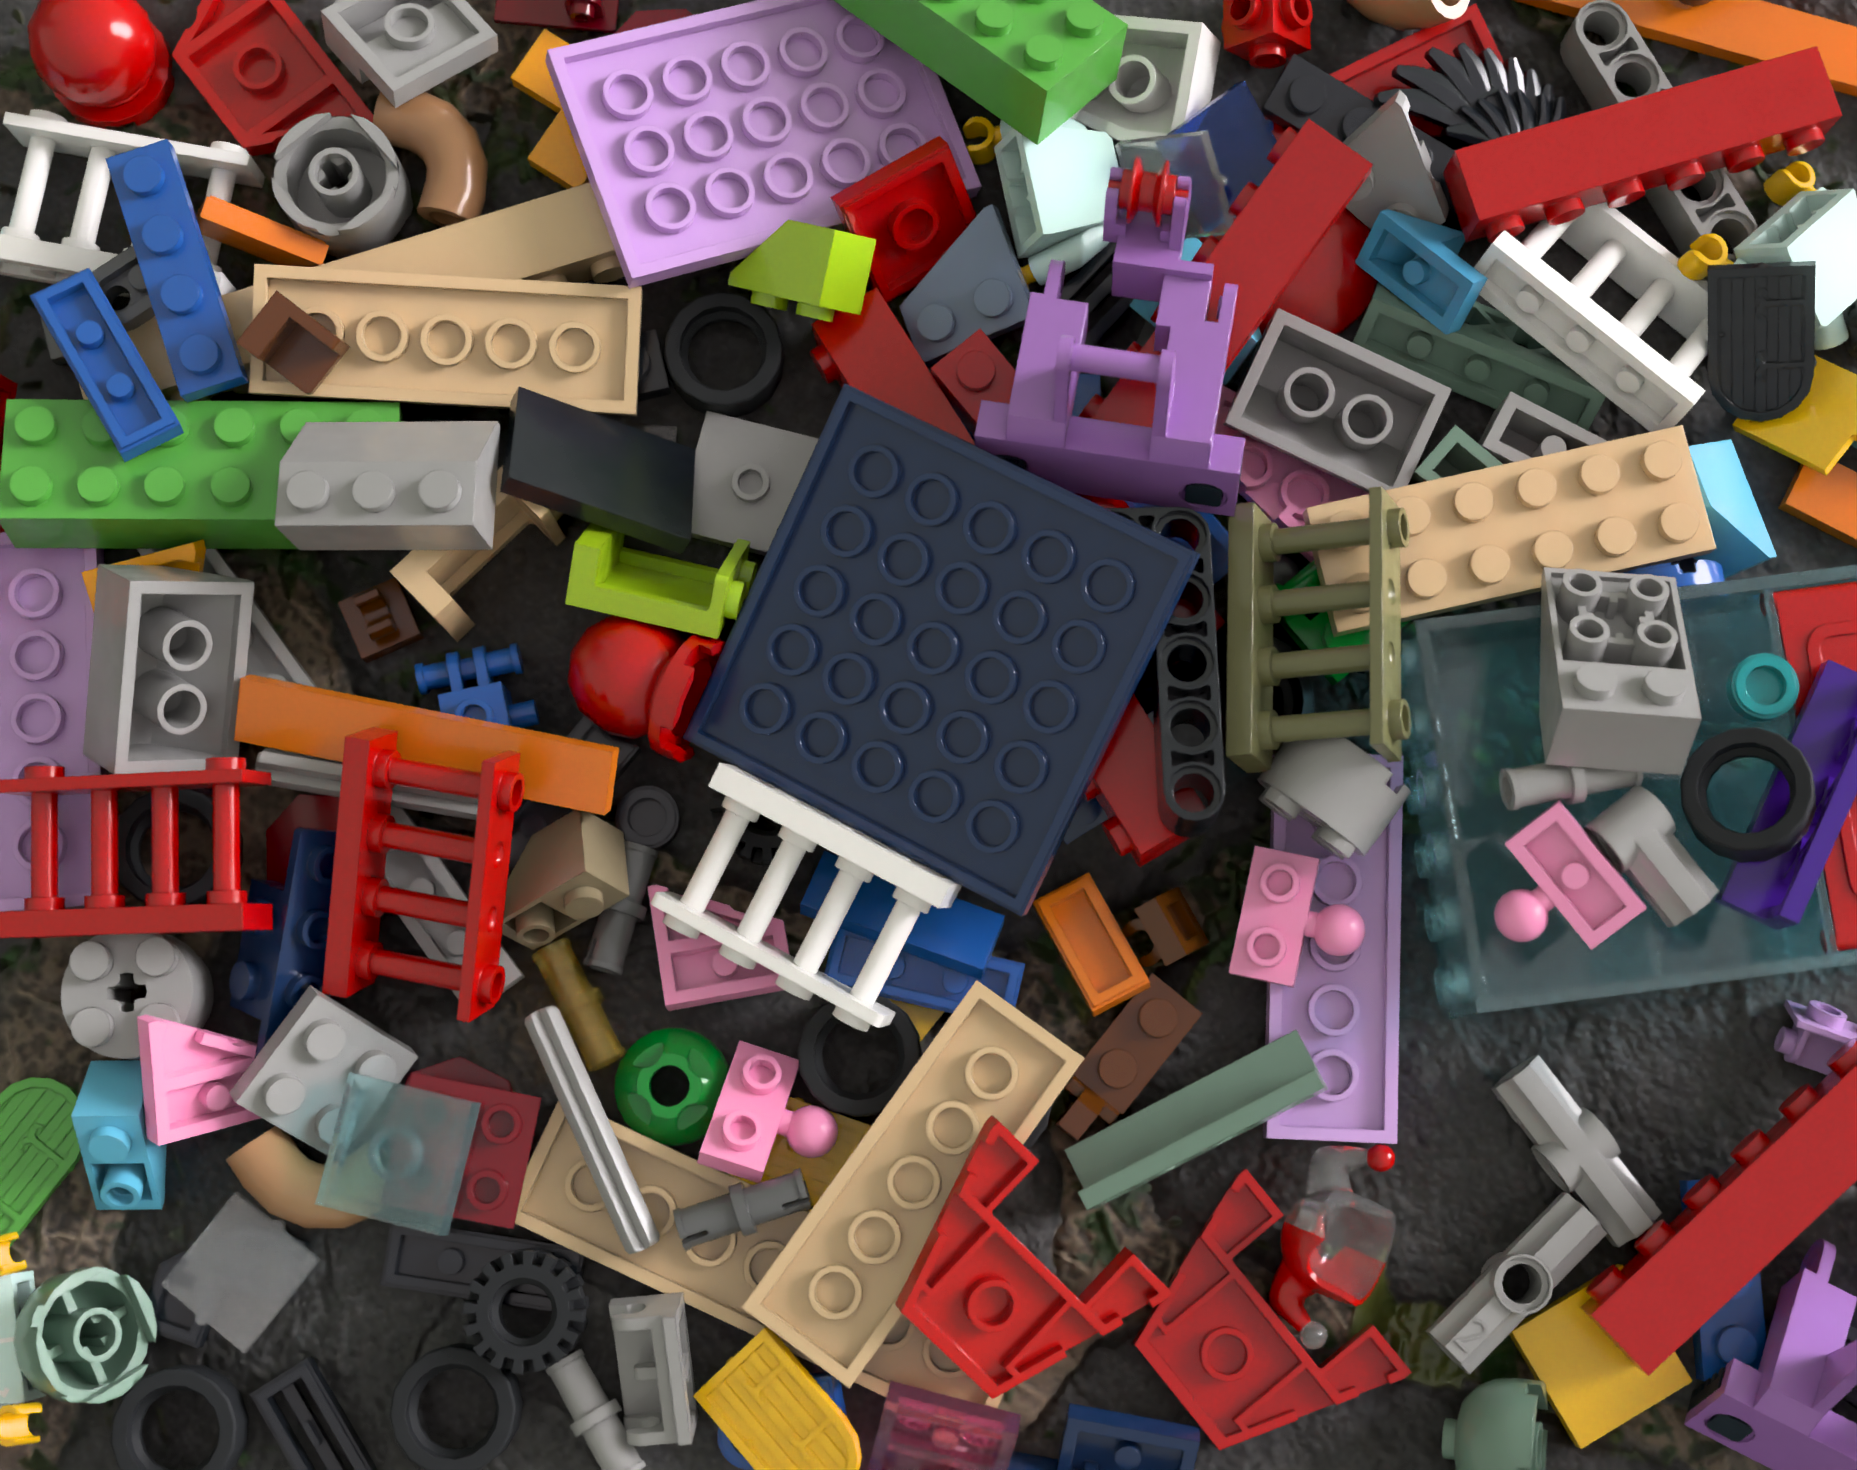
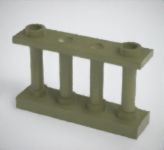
M1382 486L1369 488V518L1279 528L1254 502L1236 504L1234 517L1229 516L1226 757L1246 773L1270 770L1272 750H1277L1282 742L1370 735V745L1388 762L1402 761V739H1409L1411 715L1407 700L1401 699L1400 548L1407 547L1409 544V523L1405 509L1403 507L1399 508ZM1369 545V581L1279 590L1274 584V562L1280 561L1282 554ZM1369 607L1370 644L1278 653L1277 648L1273 647V624L1279 623L1281 616ZM1370 671V708L1278 716L1277 712L1273 710V686H1278L1281 679Z

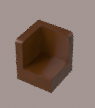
M277 290L236 341L249 353L268 364L308 395L313 394L350 348L344 341Z

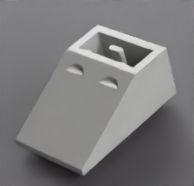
M1543 568L1541 582L1539 719L1545 765L1673 775L1682 774L1702 718L1675 577L1589 571L1585 569Z

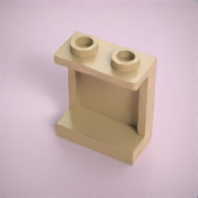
M503 465L498 469L493 550H412L389 571L457 642L475 626V623L452 598L459 589L529 524H535L556 546L566 538L557 523V520L563 513L500 492Z

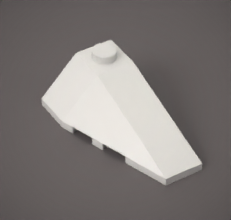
M1115 15L1128 24L1117 79L1071 118L1096 131L1106 132L1111 138L1123 144L1184 150L1210 105L1221 42L1203 22Z

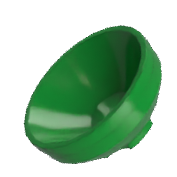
M664 1028L652 1031L639 1038L626 1051L619 1063L614 1087L617 1108L631 1129L667 1146H681L694 1143L705 1137L730 1067L719 1048L711 1040L698 1032L685 1028ZM667 1066L680 1068L689 1080L688 1095L681 1103L674 1106H664L657 1102L650 1088L651 1080L655 1073Z

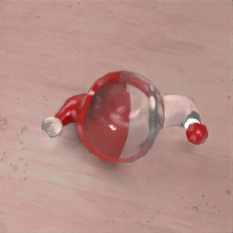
M1377 1144L1370 1149L1354 1146H1327L1317 1149L1310 1160L1306 1196L1301 1198L1290 1209L1284 1220L1281 1230L1283 1258L1271 1283L1269 1302L1272 1309L1300 1333V1340L1308 1349L1315 1350L1322 1347L1327 1340V1331L1319 1322L1311 1321L1304 1308L1305 1300L1313 1294L1319 1293L1349 1305H1362L1370 1296L1386 1265L1395 1235L1396 1217L1392 1211L1370 1199L1353 1193L1348 1173L1366 1166L1377 1172H1384L1392 1168L1395 1163V1153L1388 1145Z

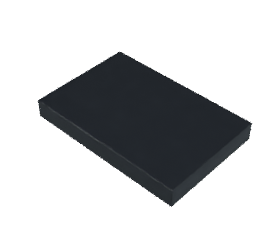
M518 387L510 402L500 492L657 546L683 553L691 541L695 449Z

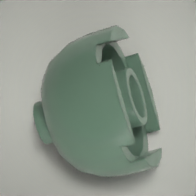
M81 1267L48 1278L29 1295L16 1320L13 1344L19 1368L32 1387L61 1402L101 1404L124 1395L143 1377L149 1364H142L147 1354L148 1343L156 1342L157 1323L152 1301L138 1281L128 1275H119L108 1268Z
M1504 1378L1493 1379L1476 1386L1462 1401L1458 1418H1446L1444 1421L1442 1433L1443 1459L1454 1460L1456 1470H1546L1548 1430L1543 1429L1542 1422H1535L1537 1409L1548 1410L1546 1384L1543 1381Z

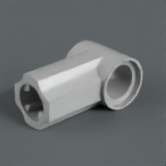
M1634 786L1583 828L1618 872L1626 874L1668 928L1675 927L1685 919L1696 914L1711 902L1712 898L1719 892L1674 836L1676 825L1668 810L1656 796L1642 786Z

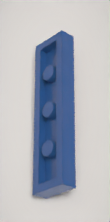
M168 139L105 158L180 396L188 403L249 383L173 145Z

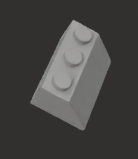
M1278 308L1268 322L1262 338L1254 351L1223 425L1368 493L1371 487L1382 486L1385 490L1408 485L1452 389Z
M498 421L306 422L280 461L275 527L299 550H493L500 424Z
M98 564L83 755L112 774L205 770L206 758L239 756L240 742L234 741L240 678L246 676L255 582L248 579L161 565Z

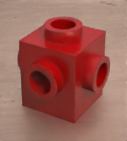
M1223 0L1221 30L1224 38V50L1249 61L1251 66L1260 69L1282 66L1286 63V58L1291 57L1293 54L1298 55L1311 50L1310 23L1313 18V10L1310 0Z

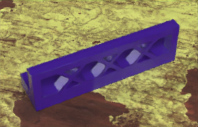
M1829 659L1820 665L1787 739L1801 750L1813 772L1816 811L1809 830L1790 851L1768 861L1737 862L1733 860L1715 899V902L1775 930L1799 924L1857 794V672ZM1776 766L1745 833L1760 832L1773 826L1786 812L1790 801L1789 784L1783 772Z

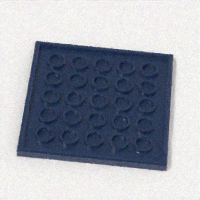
M844 383L683 735V739L1022 917L1027 915L1201 554Z

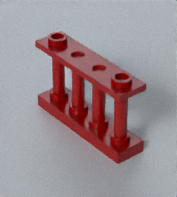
M372 727L345 736L322 993L347 998L375 983L378 975L459 991L457 1020L469 1023L495 1006L502 995L505 984V970L503 966L499 965L514 812L519 809L525 790L524 776L522 773H519L520 752L506 751L482 761L481 772L402 759L401 754L396 751L398 731ZM396 785L478 799L475 837L396 823L395 818L390 815L393 788ZM390 849L472 864L468 901L390 887L388 880L384 879L387 852ZM386 912L466 928L462 965L384 950L382 943L378 942L381 916Z
M212 757L205 759V770L65 777V767L28 766L24 767V779L0 780V793L31 796V898H24V911L0 912V938H57L116 934L273 930V904L248 903L247 890H241L240 787L271 786V772L246 769V758ZM212 788L213 891H206V904L186 905V893H179V790ZM151 791L152 893L145 894V906L126 907V895H119L118 793ZM91 794V896H84V909H65V897H59L58 795Z

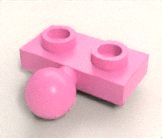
M1560 800L1505 841L1507 848L1538 884L1532 891L1528 889L1511 890L1498 900L1494 909V921L1500 933L1509 940L1529 942L1539 937L1547 927L1549 911L1557 907L1592 950L1646 910V904Z
M1255 846L1229 974L1294 988L1305 936L1314 938L1321 950L1333 956L1349 955L1360 947L1365 937V924L1361 915L1354 908L1344 904H1334L1324 908L1319 913L1310 911L1320 865L1319 858Z
M739 1040L700 1149L697 1163L760 1183L777 1134L786 1137L788 1144L797 1154L807 1158H816L828 1153L835 1145L838 1137L837 1122L828 1110L817 1105L804 1106L795 1112L785 1109L799 1070V1059Z

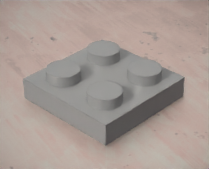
M310 985L229 1093L238 1105L339 1162L397 1087L418 1056L405 1043Z

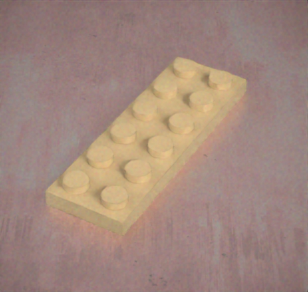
M254 264L252 321L277 290L344 341L350 348L318 389L311 395L301 391L268 364L250 353L249 393L253 395L510 409L511 399L518 387H522L595 414L637 416L643 294L641 286L629 289L628 286Z
M1683 425L1385 490L1399 508L1403 507L1405 509L1409 523V544L1407 547L1400 548L1401 622L1540 592L1544 567L1623 573L1637 568L1706 555L1716 549ZM1369 494L1307 507L1303 512L1305 525L1369 518ZM1369 545L1312 551L1321 586L1369 581ZM1369 607L1327 612L1333 637L1370 629Z
M976 980L741 1308L850 1389L902 1316L895 1303L984 1122L993 1115L1024 1144L1085 1058Z

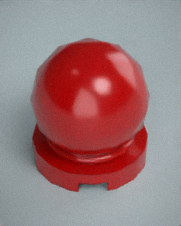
M39 0L27 25L30 55L37 75L53 90L57 99L78 122L107 129L106 126L120 127L131 122H135L139 126L147 123L164 108L175 86V78L172 75L173 59L170 54L171 49L162 33L150 22L147 11L136 0Z
M610 615L588 627L572 649L567 682L579 711L589 721L610 735L635 739L648 734L650 748L653 751L681 763L695 755L693 747L688 746L691 742L683 739V735L726 642L697 634L692 635L685 641L682 634L676 629Z

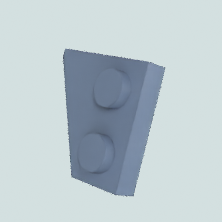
M991 204L981 210L899 306L912 343L927 367L939 362L980 328L992 340L1025 325L1030 292L1001 214L996 206Z

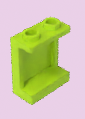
M593 523L589 524L574 543L565 604L718 639L728 619L737 620L744 599H746L756 578L757 563L747 561L751 541L739 538L720 569L623 547L625 534Z

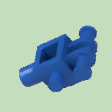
M517 642L509 644L508 648L487 652L484 645L472 648L473 657L461 659L458 651L446 653V661L428 665L418 663L414 666L416 681L421 695L429 694L430 690L451 686L452 692L437 695L440 711L443 713L519 728L540 724L535 700L513 704L511 692L501 681L494 682L493 679L494 676L513 672L516 675L524 673L522 655ZM477 679L478 686L468 688L467 681Z

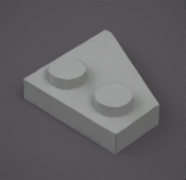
M1401 90L1396 92L1343 141L1345 145L1373 164L1370 175L1346 206L1370 230L1382 210L1389 209L1442 225L1446 221L1450 209L1440 183L1431 174V158L1424 140L1418 141L1408 115L1410 103L1407 96Z

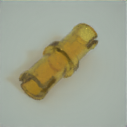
M565 938L543 947L532 955L531 958L537 964L557 1004L556 1007L560 1010L587 1064L588 1071L594 1072L619 1060L627 1052L621 1046L601 1006L605 998L600 988H592L571 947L570 939Z

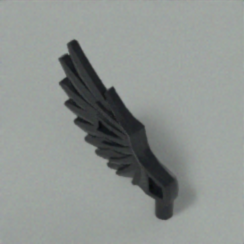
M1461 43L1454 48L1453 53L1455 57L1435 47L1425 52L1424 58L1436 71L1418 66L1397 65L1392 70V77L1412 89H1392L1378 92L1373 99L1375 105L1382 106L1396 92L1401 90L1407 96L1410 103L1409 115L1445 128L1441 131V139L1464 147L1567 118L1564 98L1558 97L1555 99L1553 85L1545 84L1541 86L1534 69H1529L1523 73L1516 57H1511L1502 64L1491 48H1486L1477 56L1465 43Z

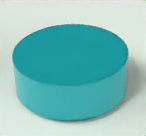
M1759 653L1747 657L1732 669L1726 682V694L1732 708L1743 718L1755 722L1770 721L1785 714L1795 704L1799 693V681L1793 667L1785 659L1770 653Z

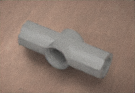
M1533 1055L1515 1066L1491 1088L1511 1118L1521 1127L1534 1144L1531 1147V1151L1542 1169L1559 1188L1568 1194L1572 1193L1577 1201L1597 1218L1602 1228L1607 1232L1605 1237L1612 1246L1620 1247L1626 1242L1637 1238L1649 1229L1662 1214L1655 1205L1656 1203L1638 1183L1639 1181L1619 1159L1620 1147L1608 1129L1592 1112L1577 1105L1539 1055Z
M1561 1192L1503 1252L1496 1253L1487 1259L1481 1269V1275L1425 1332L1465 1373L1471 1374L1528 1314L1536 1313L1546 1306L1552 1297L1553 1289L1605 1237L1607 1232L1584 1205L1576 1201L1567 1192ZM1520 1264L1529 1275V1288L1525 1295L1518 1300H1510L1503 1290V1277L1510 1267Z

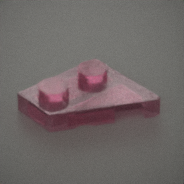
M890 1381L867 1470H1007L1018 1436L1021 1415L928 1391L923 1388Z

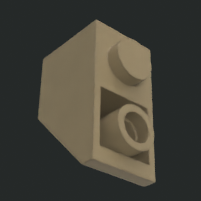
M573 810L533 834L507 881L502 934L535 950L549 944L556 937L584 921L598 916L605 909L630 896L624 833L590 812Z

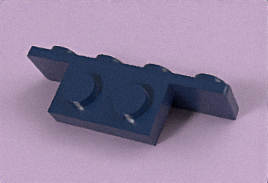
M296 828L292 839L285 884L274 880L251 879L248 903L273 904V930L242 931L238 960L230 973L229 988L231 992L230 1006L261 1020L255 1058L310 985L322 992L337 830Z
M1069 1403L1057 1459L994 1448L991 1453L989 1470H1194L1200 1445V1427Z

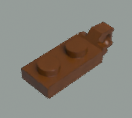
M1153 973L1148 976L1151 988L1131 997L1084 1056L1085 1059L1064 1087L1076 1099L1055 1125L1075 1141L1079 1140L1097 1116L1108 1125H1111L1119 1114L1123 1115L1203 1014Z

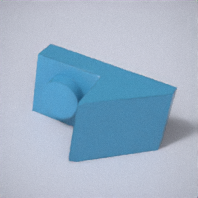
M1389 209L1380 211L1355 261L1360 268L1445 335L1461 329L1488 279L1458 256L1465 242L1463 232Z

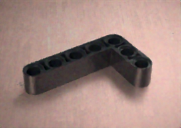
M1184 507L1106 508L1166 538H1182L1191 545L1193 551L1201 554L1180 596V599L1190 602L1195 607L1197 614L1189 618H1179L1171 615L1150 659L1157 800L1160 819L1169 831L1178 836L1189 838L1199 836L1208 831L1214 824L1224 802L1225 795L1211 535L1208 523L1201 514ZM1176 661L1190 662L1199 670L1201 677L1191 682L1179 681L1171 675L1167 666ZM1180 724L1193 725L1201 731L1205 741L1198 746H1183L1174 739L1170 729ZM1187 787L1197 789L1206 797L1209 807L1200 812L1186 811L1177 804L1174 793L1179 789Z

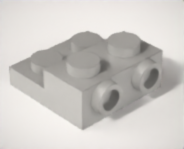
M336 0L332 5L321 10L326 45L361 84L371 80L395 108L498 52L497 34L466 0Z

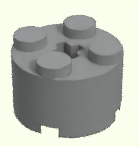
M322 113L312 115L300 121L283 136L274 155L276 163L272 187L275 198L296 230L327 242L326 244L329 245L327 254L341 259L388 244L400 232L406 219L411 215L413 199L407 174L388 138L376 125L363 117L352 114V117ZM343 182L346 184L344 187L340 189L337 188V186Z
M1345 737L1284 742L1272 758L1271 769L1262 772L1257 779L1266 788L1258 798L1263 804L1289 822L1291 819L1295 820L1300 815L1316 826L1317 829L1311 838L1341 860L1344 858L1349 859L1354 852L1364 857L1409 797L1411 790L1405 784L1391 790L1386 783L1393 773Z
M160 933L94 936L89 941L78 945L71 953L61 986L63 1015L76 1042L103 1056L128 1060H140L138 1016L150 1015L203 1029L210 1017L214 1001L212 977L209 968L202 958L180 939L169 934ZM139 985L146 986V998H139L135 1000V1003H131V991L137 989Z

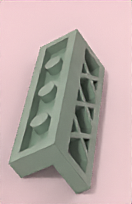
M1377 281L1369 305L1352 343L1451 388L1453 392L1494 409H1497L1511 391L1588 431L1606 396L1503 313L1475 301L1465 320L1467 323H1464L1459 331L1445 335Z
M1294 1030L1065 1149L1064 1151L1084 1188L1078 1194L1086 1210L1097 1209L1328 1090V1087L1298 1031Z

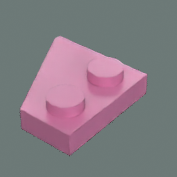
M647 886L650 903L656 892H670L664 886ZM710 900L706 907V910L739 927L745 915L743 912L734 910L730 905ZM650 904L664 1001L668 1011L783 991L782 988L775 984L779 974L759 963L756 964L754 970H751L726 959L719 954L722 943L702 932L698 939H693L671 929L662 922L666 913ZM772 918L761 940L790 955L784 921Z
M150 1015L137 1017L148 1140L160 1146L261 1119L258 1115L235 1103L229 1093L255 1059L257 1043Z

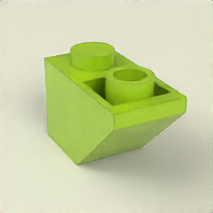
M788 219L730 272L728 285L752 290L750 303L787 311L789 300L797 301L795 314L833 322L835 310L861 315L877 239Z

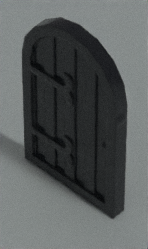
M1816 261L1708 265V360L1706 362V369L1712 395L1724 410L1740 419L1762 422L1781 418L1798 408L1808 395L1814 376V368L1817 364L1814 356Z

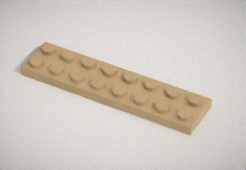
M558 1100L528 1163L515 1224L664 1294L683 1292L684 1303L756 1336L766 1326L741 1307L810 1212L802 1210L757 1225L758 1232L745 1237L739 1231L694 1246L693 1249L685 1251L682 1245L683 1239H680L673 1216L674 1209H683L728 1194V1186L740 1182L743 1183L745 1188L752 1185L723 1171L698 1164L697 1159L608 1118L660 1235L659 1241L655 1245L636 1254H629L622 1245ZM903 1314L854 1382L980 1442H983L1003 1397V1394L992 1399ZM778 1335L793 1354L816 1364Z

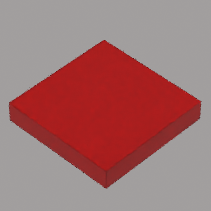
M940 136L831 197L846 232L877 239L868 283L871 290L877 287L886 303L916 287L977 216L950 147Z

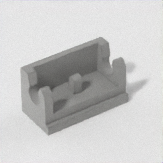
M683 1292L611 1299L609 1313L614 1331L627 1444L632 1446L678 1443V1446L691 1445L699 1414L697 1400L693 1397L696 1390Z

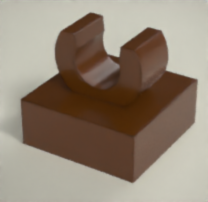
M395 577L337 602L361 659L366 663L425 638L404 588Z
M1179 887L1165 892L1135 908L1134 910L1138 918L1129 921L1122 929L1125 937L1141 930L1146 931L1153 942V950L1138 960L1142 967L1152 966L1162 960L1165 966H1168L1210 943Z

